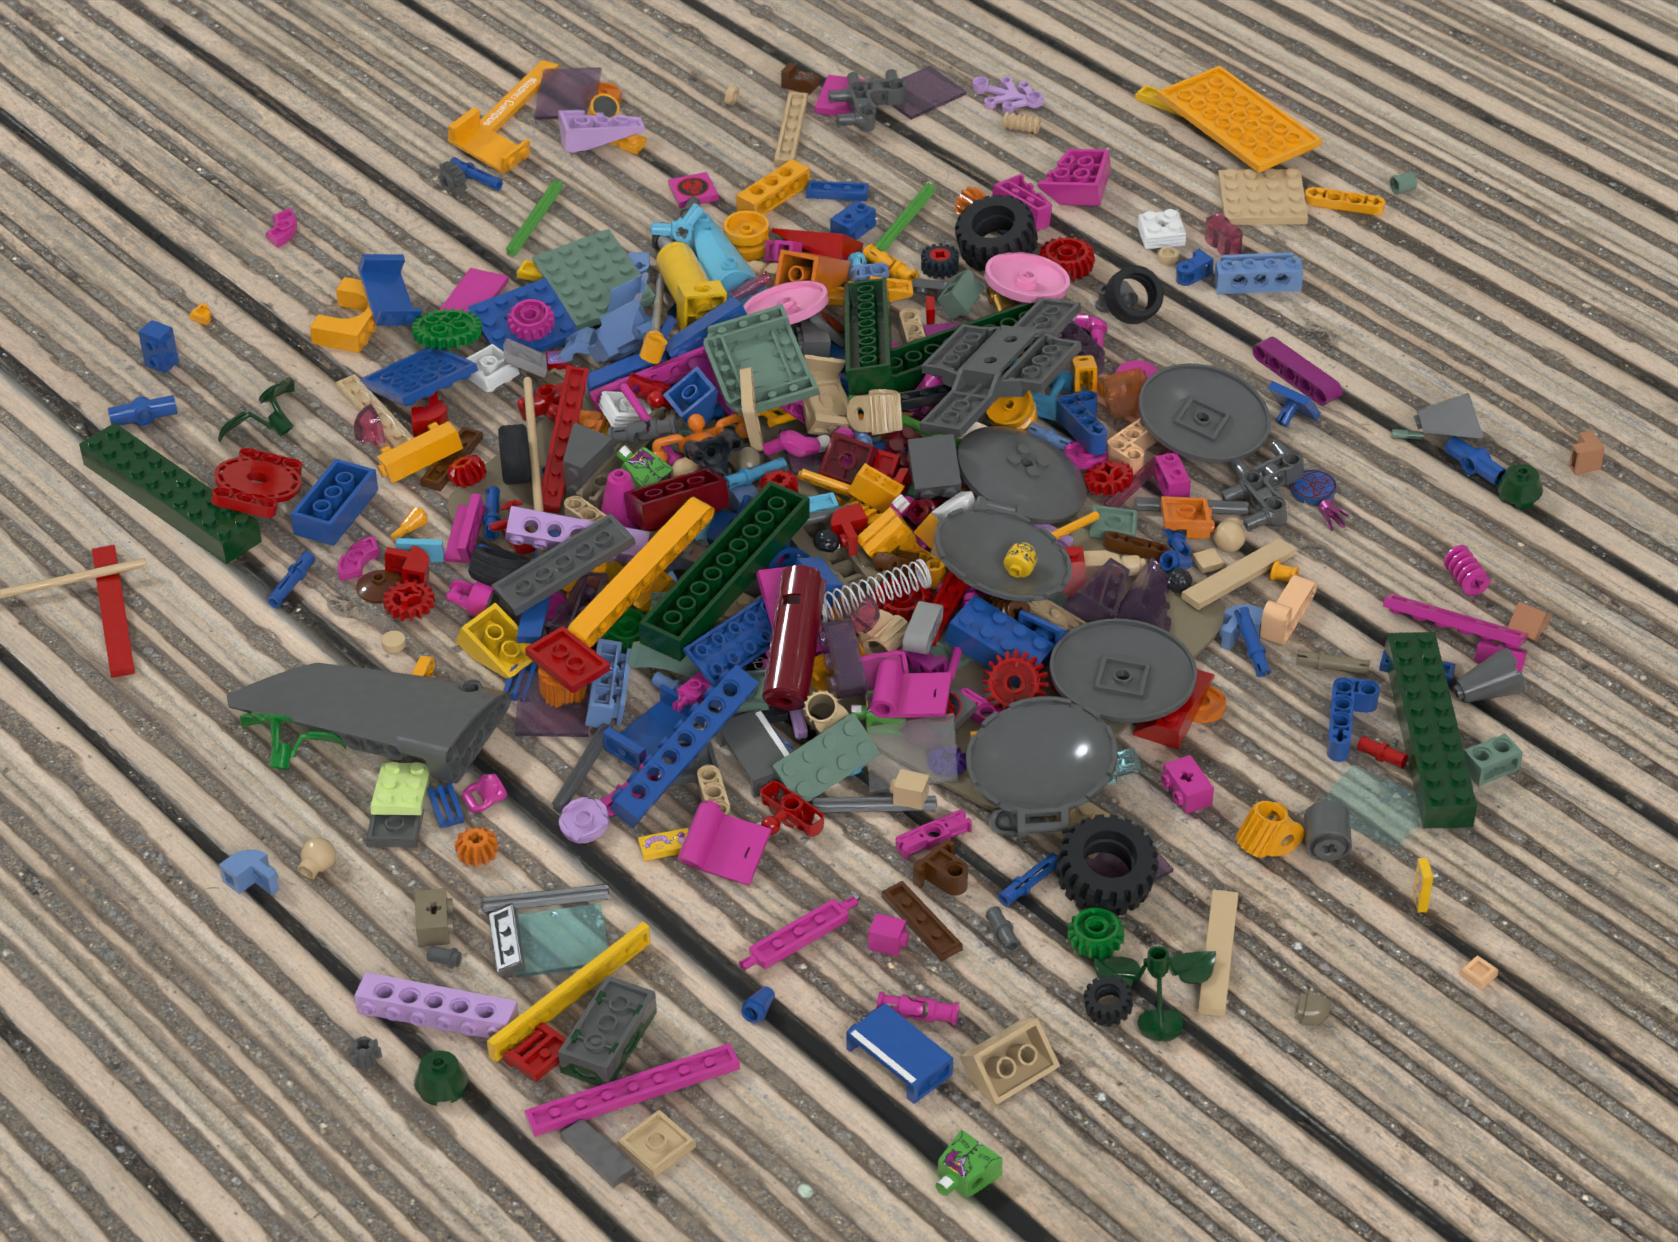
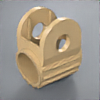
M875 389L870 390L867 395L853 397L847 406V418L851 427L858 432H872V435L903 430L900 393L894 390ZM859 408H862L864 411L863 420L858 416Z
M875 608L861 610L852 617V629L860 634L857 640L867 655L903 649V638L909 624L903 617L899 615L893 616L886 611ZM867 620L877 621L875 624L872 625L864 623ZM869 643H879L877 647H869Z
M821 690L816 693L813 692L811 696H807V702H804L805 708L803 710L806 723L810 725L811 730L814 729L817 736L850 715L843 706L838 704V699H835L834 694L828 693L827 690L825 692ZM819 703H826L834 708L833 714L824 720L813 718L810 715V711Z

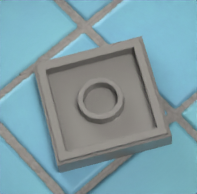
M505 340L503 344L504 362L545 378L548 372L546 354L513 340Z

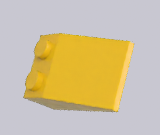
M496 602L462 626L457 636L456 642L472 659L506 679L516 676L523 668L533 663L525 654V648L531 644L517 643L519 626ZM518 664L517 668L510 672L511 668Z

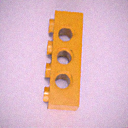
M793 159L789 160L736 195L737 212L755 211L763 215L767 214L807 187L810 180V168Z

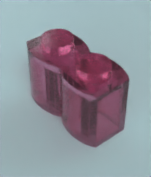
M1217 213L1207 217L1205 241L1210 246L1217 248L1220 255L1241 254L1243 238L1241 229L1234 224H1230V220L1223 214Z

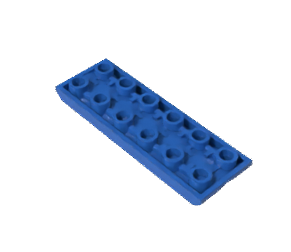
M763 596L683 649L710 685L716 687L720 683L718 678L726 669L731 670L736 664L743 669L769 650L772 627Z

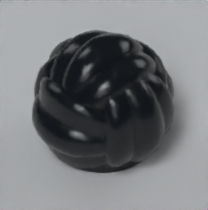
M823 529L817 532L813 538L815 549L819 551L833 553L839 547V537L831 529Z
M1175 568L1168 574L1166 584L1171 591L1182 593L1190 588L1193 579L1187 570Z

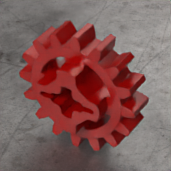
M1112 460L1110 463L1109 461H1103L1101 465L1095 464V468H1088V473L1084 474L1086 489H1088L1089 493L1094 492L1096 496L1100 493L1106 496L1108 493L1109 495H1115L1117 491L1124 492L1123 488H1130V483H1134L1132 467L1130 468L1128 463L1124 464L1123 461L1115 463V460Z
M405 579L403 584L396 582V587L389 586V592H384V609H386L387 615L392 614L393 619L400 617L401 621H404L406 618L413 621L414 617L422 619L423 613L429 615V609H434V592H432L431 586L426 587V582L418 584L417 579L413 582Z

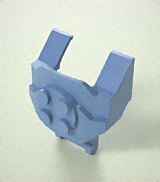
M645 272L610 290L609 293L612 297L607 312L599 318L602 322L601 327L596 331L593 328L585 327L569 335L565 340L566 346L561 350V359L570 361L575 353L591 355L595 363L600 361L607 363L611 360L615 362L620 361L632 353H640L643 346V338L647 332L651 331L652 316L646 315L641 304L649 277L648 273Z

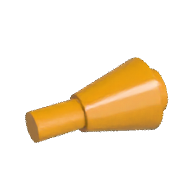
M412 507L400 524V527L390 535L391 539L396 542L397 538H401L405 534L427 525V513L420 507Z

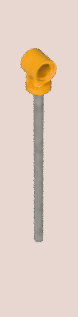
M660 273L657 274L656 297L654 299L651 331L645 334L643 346L639 354L643 360L653 364L660 363L668 343L660 332L665 284Z

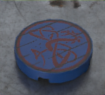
M1306 470L1300 480L1291 483L1290 491L1299 502L1304 503L1306 501L1310 502V505H1319L1325 499L1334 498L1337 484L1335 479L1328 473L1319 470Z

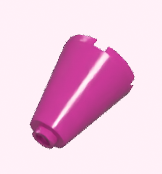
M616 469L608 475L600 511L606 515L611 513L624 527L638 530L640 527L627 516L624 492L636 489L629 472Z

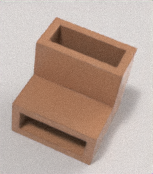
M1592 430L1579 433L1577 444L1572 445L1569 467L1575 475L1601 469L1605 447Z
M1518 602L1508 628L1527 633V638L1538 642L1543 628L1547 630L1552 615Z

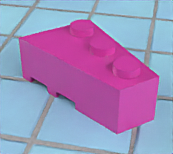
M1022 173L994 184L992 197L996 194H1001L1003 197L1010 195L1014 199L1022 200L1023 203L1030 207L1033 213L1037 232L1049 227L1052 204L1041 192L1036 193L1033 190L1034 185L1027 183Z

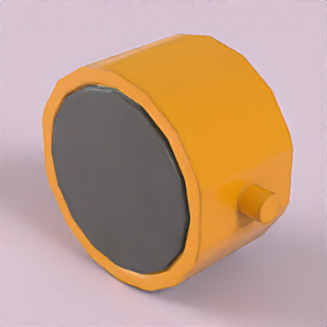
M595 95L591 100L587 115L596 116L598 112L613 118L619 114V103L611 95Z

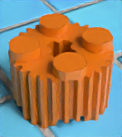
M539 666V692L542 698H545L547 705L550 704L551 707L555 706L557 708L562 706L563 703L566 705L569 702L572 704L573 701L581 703L585 699L587 685L575 693H571Z

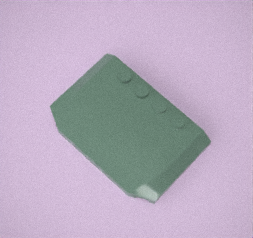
M783 304L708 326V335L703 342L705 352L727 407L742 417L744 416L741 403V368L752 367L757 413L820 395L814 376L809 371L792 331Z

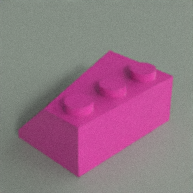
M1068 149L1057 162V167L1054 170H1050L1047 173V178L1037 184L1038 188L1060 205L1100 206L1111 172L1109 149Z

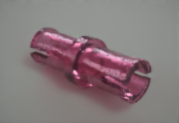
M764 271L751 280H745L744 284L729 291L731 298L734 296L740 301L751 294H757L758 290L773 283L769 273Z

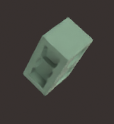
M1506 733L1464 750L1470 778L1478 786L1520 770L1523 752Z

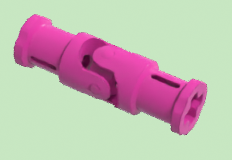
M882 991L879 992L876 1009L885 1003L895 1004L897 1007H890L903 1018L910 1016L914 1020L934 1023L935 1021L950 1022L952 1026L957 1025L960 1008L959 1002L955 1001L954 1004L938 1002L934 998L915 997L912 999L904 994L899 997L885 995ZM926 1001L928 1003V1014L925 1018H922L926 1010L924 1002Z

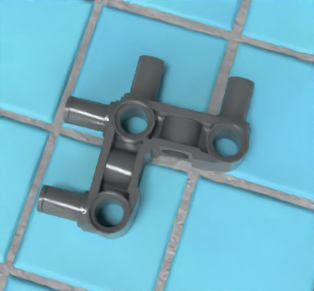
M894 69L886 71V79L860 81L856 72H850L847 75L849 86L846 89L828 91L829 103L847 102L852 112L837 114V127L855 126L864 132L874 130L876 120L875 105L903 104L906 97V81L898 78L897 72Z
M1281 440L1274 441L1270 446L1271 451L1276 456L1275 458L1251 469L1248 468L1242 459L1233 461L1231 469L1239 477L1236 485L1220 491L1222 501H1234L1244 497L1256 509L1257 512L1243 518V525L1248 532L1265 524L1274 527L1284 525L1287 522L1286 501L1280 492L1274 489L1285 484L1294 483L1304 476L1302 454L1298 451H1289Z

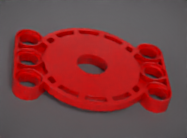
M242 448L239 450L238 457L228 459L216 467L214 482L217 487L212 490L211 502L218 507L265 518L274 517L277 512L278 503L288 501L300 492L302 483L300 476L303 463L298 459L253 448Z

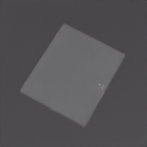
M954 713L946 714V717H926L867 727L868 735L881 753L868 762L870 794L889 792L891 781L893 778H897L900 769L929 775V785L958 781L956 751L958 746L956 744Z

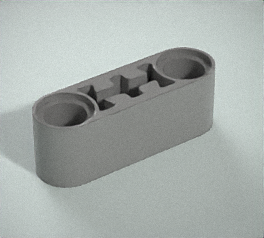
M918 602L904 634L903 651L928 655L942 622L943 605Z

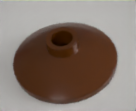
M371 571L358 580L356 585L357 594L367 602L383 603L384 592H389V586L396 587V582L402 584V578L397 573L391 571Z

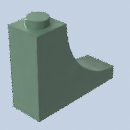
M640 641L633 642L627 662L633 668H660L690 678L700 671L687 655L680 662L640 644Z

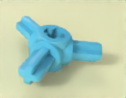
M694 203L683 218L679 217L677 221H671V224L652 222L650 232L652 235L670 236L671 240L687 244L693 250L696 257H698L692 240L694 238L692 232L695 229L693 225L702 214L703 208ZM679 227H682L683 229H687V230H684L685 234H683V235H681L680 233H676V232H679V230H678Z

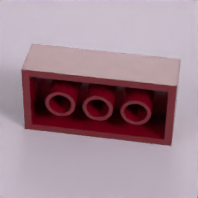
M708 467L624 492L628 518L648 532L656 531L659 527L664 526L691 497H695L714 507V512H719L724 507L730 506L726 479Z

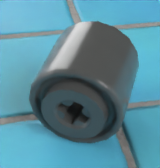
M1321 801L1307 808L1304 814L1306 850L1310 856L1321 861H1336L1348 855L1352 849L1350 813L1346 806L1339 802Z

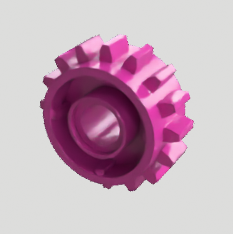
M523 300L512 307L511 313L507 314L508 329L511 330V334H515L518 339L520 338L525 341L542 339L548 333H551V327L555 326L554 312L551 311V306H546L545 302L539 300Z

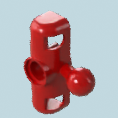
M635 373L630 374L627 381L630 389L635 384L641 388L640 392L632 390L637 398L645 400L652 408L657 409L663 406L670 411H676L663 396L671 388L668 384L658 380H651Z
M563 382L556 385L551 383L544 384L533 393L535 418L547 414L548 419L555 422ZM525 397L517 400V407L522 420L527 421Z
M771 781L760 789L761 802L776 813L774 816H767L761 821V826L772 830L770 835L778 833L781 822L787 827H796L808 837H815L821 833L824 828V814L802 799L801 796L795 794L778 781ZM780 789L785 793V796L781 797V801L777 799ZM815 814H817L820 820L812 824Z

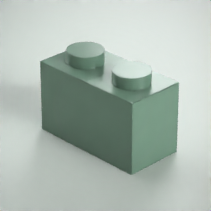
M967 269L952 278L937 301L952 319L960 315L964 317L972 310V304L980 299L979 294L984 287L973 273Z

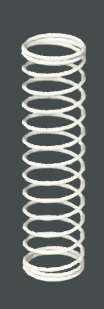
M917 559L916 562H910L909 566L903 564L900 569L897 567L893 568L892 572L886 570L884 575L878 573L875 578L869 576L867 581L861 579L858 584L852 582L850 588L844 585L841 590L835 588L833 594L827 591L824 596L822 609L823 620L821 619L820 624L826 625L828 618L831 622H834L833 611L826 599L828 593L832 596L837 616L840 619L843 618L840 604L835 597V591L837 590L841 593V600L846 614L851 616L849 602L843 593L845 587L849 590L854 610L856 612L860 611L858 600L851 590L854 584L858 587V594L863 608L868 609L866 596L860 587L862 581L866 584L871 604L876 607L875 594L868 584L871 578L875 581L877 596L880 602L884 604L885 596L877 581V576L879 575L883 578L888 598L893 601L894 596L892 588L885 578L886 573L891 574L895 593L901 598L902 590L894 575V570L896 569L900 572V579L905 593L910 595L911 590L908 580L902 572L903 567L908 568L911 585L918 592L919 585L915 574L910 568L913 563L915 564V571L924 589L929 588L932 580L926 563L922 559ZM919 562H920V564L922 565V567H923V569H924V571H925L926 577H925V575H924V573H923L921 567L919 566ZM911 574L913 575V578H914V580H915L917 589L915 588V586H914V584H913V581H912V578H911ZM902 576L904 577L905 582L907 584L908 592L905 588ZM894 579H895V581H896V583H897V585H898L900 595H899V593L897 592ZM886 583H887V585H888V587H889V590H890V593H891V597H890V595H889V593H888V590H887V587H886ZM878 587H879V589H880V591H881V594H882V597H883V601H882V599H881V597H880V595H879ZM869 589H870V591H871V593H872V596H873V599H874V603H873V601H872V599H871ZM861 593H862V595H863V597H864V600H865V603H866V607H865V605H864V603H863V600H862V597H861ZM852 595H853V597H854V599H855V602H856V605H857V609H856L855 604H854V602H853ZM844 599H845V601H846V603H847V606H848V609H849V613H848V611H847V609H846V606H845V603H844ZM836 603H837V606H838V608H839L840 615H839V613H838V610H837V607H836Z

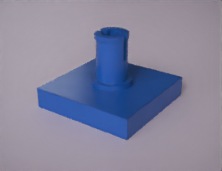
M1274 381L1269 385V391L1279 404L1284 405L1275 419L1277 423L1288 427L1296 411L1317 421L1321 412L1311 398Z

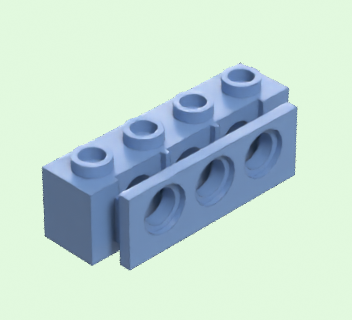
M1293 252L1221 255V261H1216L1214 283L1217 294L1302 290L1301 258H1293Z
M598 638L596 653L610 663V671L591 682L585 726L599 728L602 723L610 724L611 718H616V726H621L630 665L627 662L631 649L627 648L626 654L621 653L622 642Z

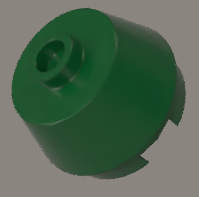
M1525 464L1510 466L1497 484L1499 499L1503 503L1507 501L1515 504L1516 509L1533 507L1534 502L1539 500L1543 494L1538 471Z
M442 1050L434 1051L424 1056L419 1063L414 1077V1087L420 1098L434 1106H437V1102L451 1100V1103L459 1100L463 1096L468 1082V1073L465 1067L454 1054Z

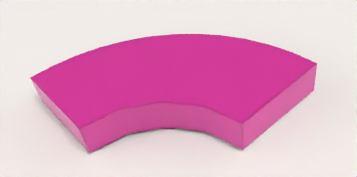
M291 208L273 215L275 225L266 232L267 240L277 248L290 241L296 233L297 221L295 213Z
M374 536L356 542L350 546V550L345 555L341 556L338 563L340 581L363 576L362 570L365 564L371 559L380 556Z

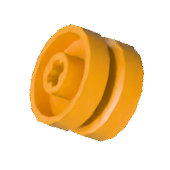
M739 211L729 215L723 223V231L744 260L752 261L764 257L766 240H769L768 219L763 214L755 211Z
M1029 390L1023 397H999L986 410L992 426L1010 427L1026 432L1028 428L1032 429L1029 425L1036 423L1038 417L1037 407Z

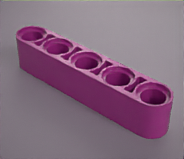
M1272 336L1253 346L1252 352L1258 362L1317 404L1324 406L1342 396V387L1337 380L1277 338Z

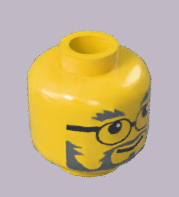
M1025 542L1015 543L1010 547L1004 558V567L1011 576L1025 578L1032 573L1038 561V555L1032 545Z

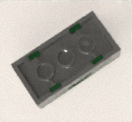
M607 976L558 1051L560 1073L597 1086L615 1081L657 1013L655 991Z

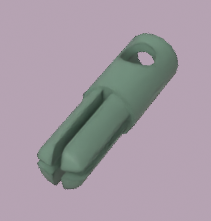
M1392 429L1391 438L1423 439L1424 436L1423 432Z

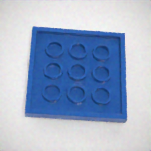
M546 278L468 306V311L471 314H476V317H480L482 322L481 332L488 345L494 344L502 351H504L503 344L505 340L510 339L539 352H544L565 344V340L569 335L579 331ZM535 299L545 302L546 306H551V311L554 312L555 326L551 327V333H548L544 338L536 341H525L520 338L518 339L508 329L507 314L511 313L512 307L523 300Z
M429 346L361 378L360 381L370 391L403 406H410L422 397L432 396L435 391L441 388L451 387L454 382L471 377V374L478 371V367L471 360L444 349L439 350L438 347L430 349Z

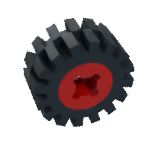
M939 243V246L932 244V247L928 245L926 249L922 250L921 271H923L924 275L927 274V277L931 278L934 276V279H938V277L945 279V276L950 278L951 274L955 275L956 271L958 272L959 254L955 247L949 248V244L942 246V243Z

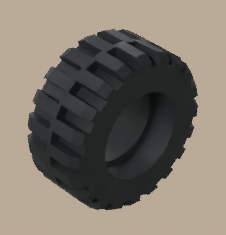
M996 194L994 197L985 196L982 200L977 199L973 201L971 206L968 205L963 210L964 213L961 212L957 219L955 235L961 257L967 265L972 268L974 267L977 271H985L987 262L996 255L1008 252L1033 254V251L1036 249L1038 234L1033 213L1030 207L1018 198L1014 199L1010 195L1003 197L1001 194ZM1008 230L1007 233L999 237H984L994 231Z
M1104 814L1095 815L1094 819L1086 817L1081 820L1080 824L1075 823L1070 828V832L1066 833L1057 859L1056 876L1059 878L1060 888L1062 890L1066 889L1065 896L1070 901L1075 900V906L1082 910L1083 908H1103L1117 913L1118 916L1126 914L1128 909L1133 911L1138 908L1140 903L1147 899L1158 870L1157 848L1152 846L1153 840L1150 835H1144V829L1139 825L1134 826L1131 820L1127 818L1124 820L1118 819V815L1110 814V817H1104ZM1094 853H1109L1120 858L1127 865L1130 872L1117 878L1104 877L1095 873L1087 865L1084 858Z

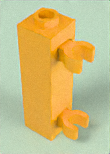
M448 421L441 425L434 422L427 426L429 431L393 449L388 445L381 448L380 451L383 454L377 456L380 464L377 466L380 475L382 478L386 477L393 484L463 449L458 431Z

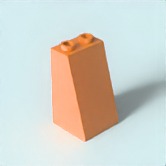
M781 249L774 286L795 281H815L823 284L828 292L847 282L850 261Z

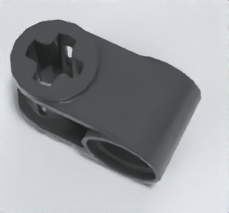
M1123 281L1120 289L1121 297L1124 303L1131 308L1137 303L1138 295L1127 281ZM1101 284L1097 287L1099 295L1095 307L1101 312H1110L1106 306L1107 303H1105V288L1107 284Z

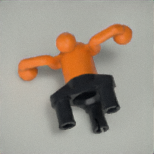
M735 413L720 419L715 427L704 430V417L700 414H693L688 419V427L694 431L693 434L685 437L680 434H673L658 438L652 444V452L664 462H667L668 454L661 447L677 443L680 452L687 459L702 465L703 468L708 467L721 477L728 476L727 464L731 451H740L743 447V441L740 438H748L744 417ZM738 422L735 430L730 428L724 430V427Z

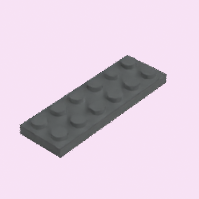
M610 513L491 586L497 596L517 616L635 545L636 542L628 530Z

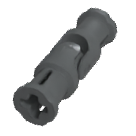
M675 415L671 416L670 419H651L638 423H629L625 427L608 428V436L613 437L614 447L619 443L630 442L632 444L658 439L664 435L679 434L678 421Z

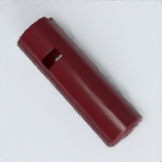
M794 565L783 570L781 575L762 698L771 707L784 711H795L804 708V702H807V696L810 693L827 580L821 578L820 571L813 567Z

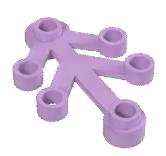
M985 77L973 79V90L975 93L984 94L989 92L1001 95L986 97L984 99V107L987 109H994L997 103L1004 102L1002 104V112H1009L1011 114L1014 112V108L1029 106L1035 109L1044 104L1042 93L1033 91L1029 82H1020L1017 90L1010 77L1001 78L1002 88L988 85V79Z

